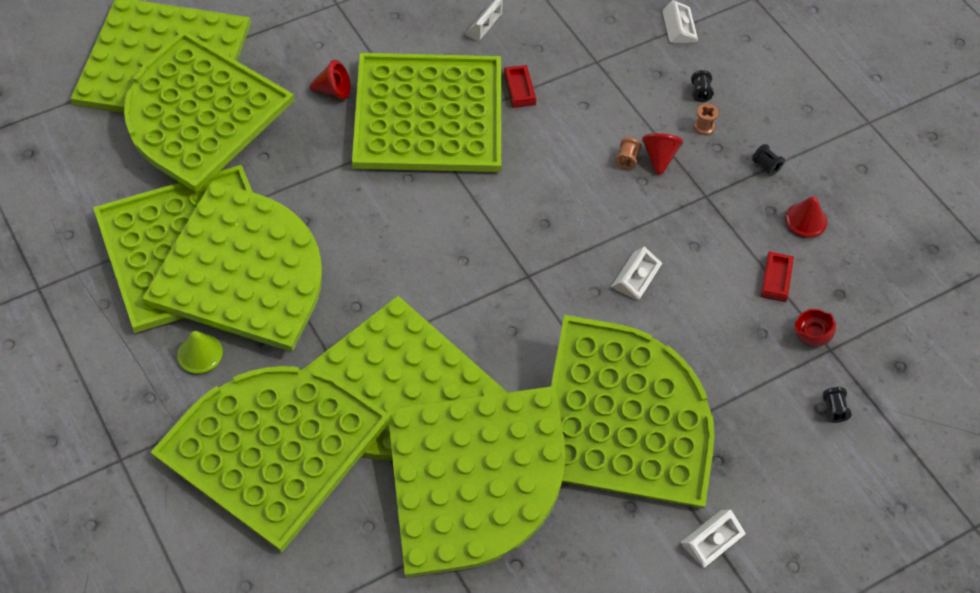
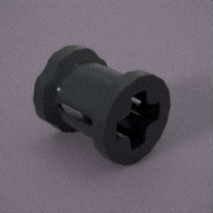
M706 70L694 72L691 76V82L694 85L693 99L701 102L711 100L714 95V90L711 87L712 74Z
M763 144L752 156V161L761 164L767 169V173L773 176L782 168L785 158L782 156L778 157L770 150L768 144Z
M832 387L823 392V400L826 401L828 408L826 417L829 422H844L852 416L851 410L847 408L845 399L847 391L843 387Z

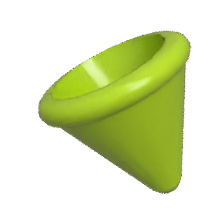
M193 331L182 342L177 352L179 365L185 371L192 374H203L213 370L219 365L223 357V347L219 340L199 331Z

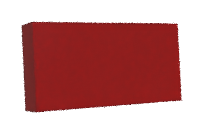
M527 65L505 67L504 77L512 107L536 105L537 99Z
M768 252L761 297L787 302L794 256Z

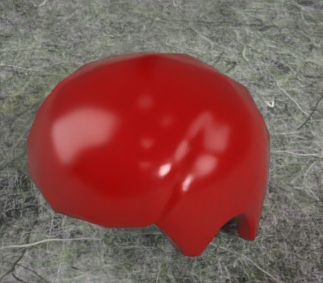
M808 309L802 312L795 321L797 337L808 346L820 347L828 344L833 339L836 331L833 315L820 309Z

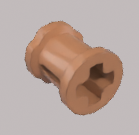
M704 103L698 107V119L694 123V130L698 134L708 136L714 132V121L719 114L716 106Z
M625 137L620 142L621 150L616 155L615 164L621 169L632 170L636 167V156L641 151L642 144L633 137Z

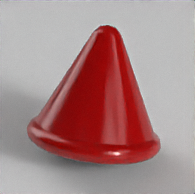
M338 60L330 61L328 66L309 86L310 90L337 97L341 100L347 99L351 92L348 72L345 66Z
M651 133L642 137V142L645 145L656 174L662 175L678 149L683 145V140L678 136L664 133Z
M814 196L792 205L785 216L788 228L801 237L812 238L819 236L827 228V217L818 199Z

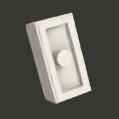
M494 0L466 31L465 36L476 41L481 40L502 15L503 0Z
M672 0L663 9L669 42H697L698 37L690 7Z
M644 246L633 252L611 287L624 295L639 300L659 270L662 262Z
M720 510L680 543L705 568L746 533L732 510Z

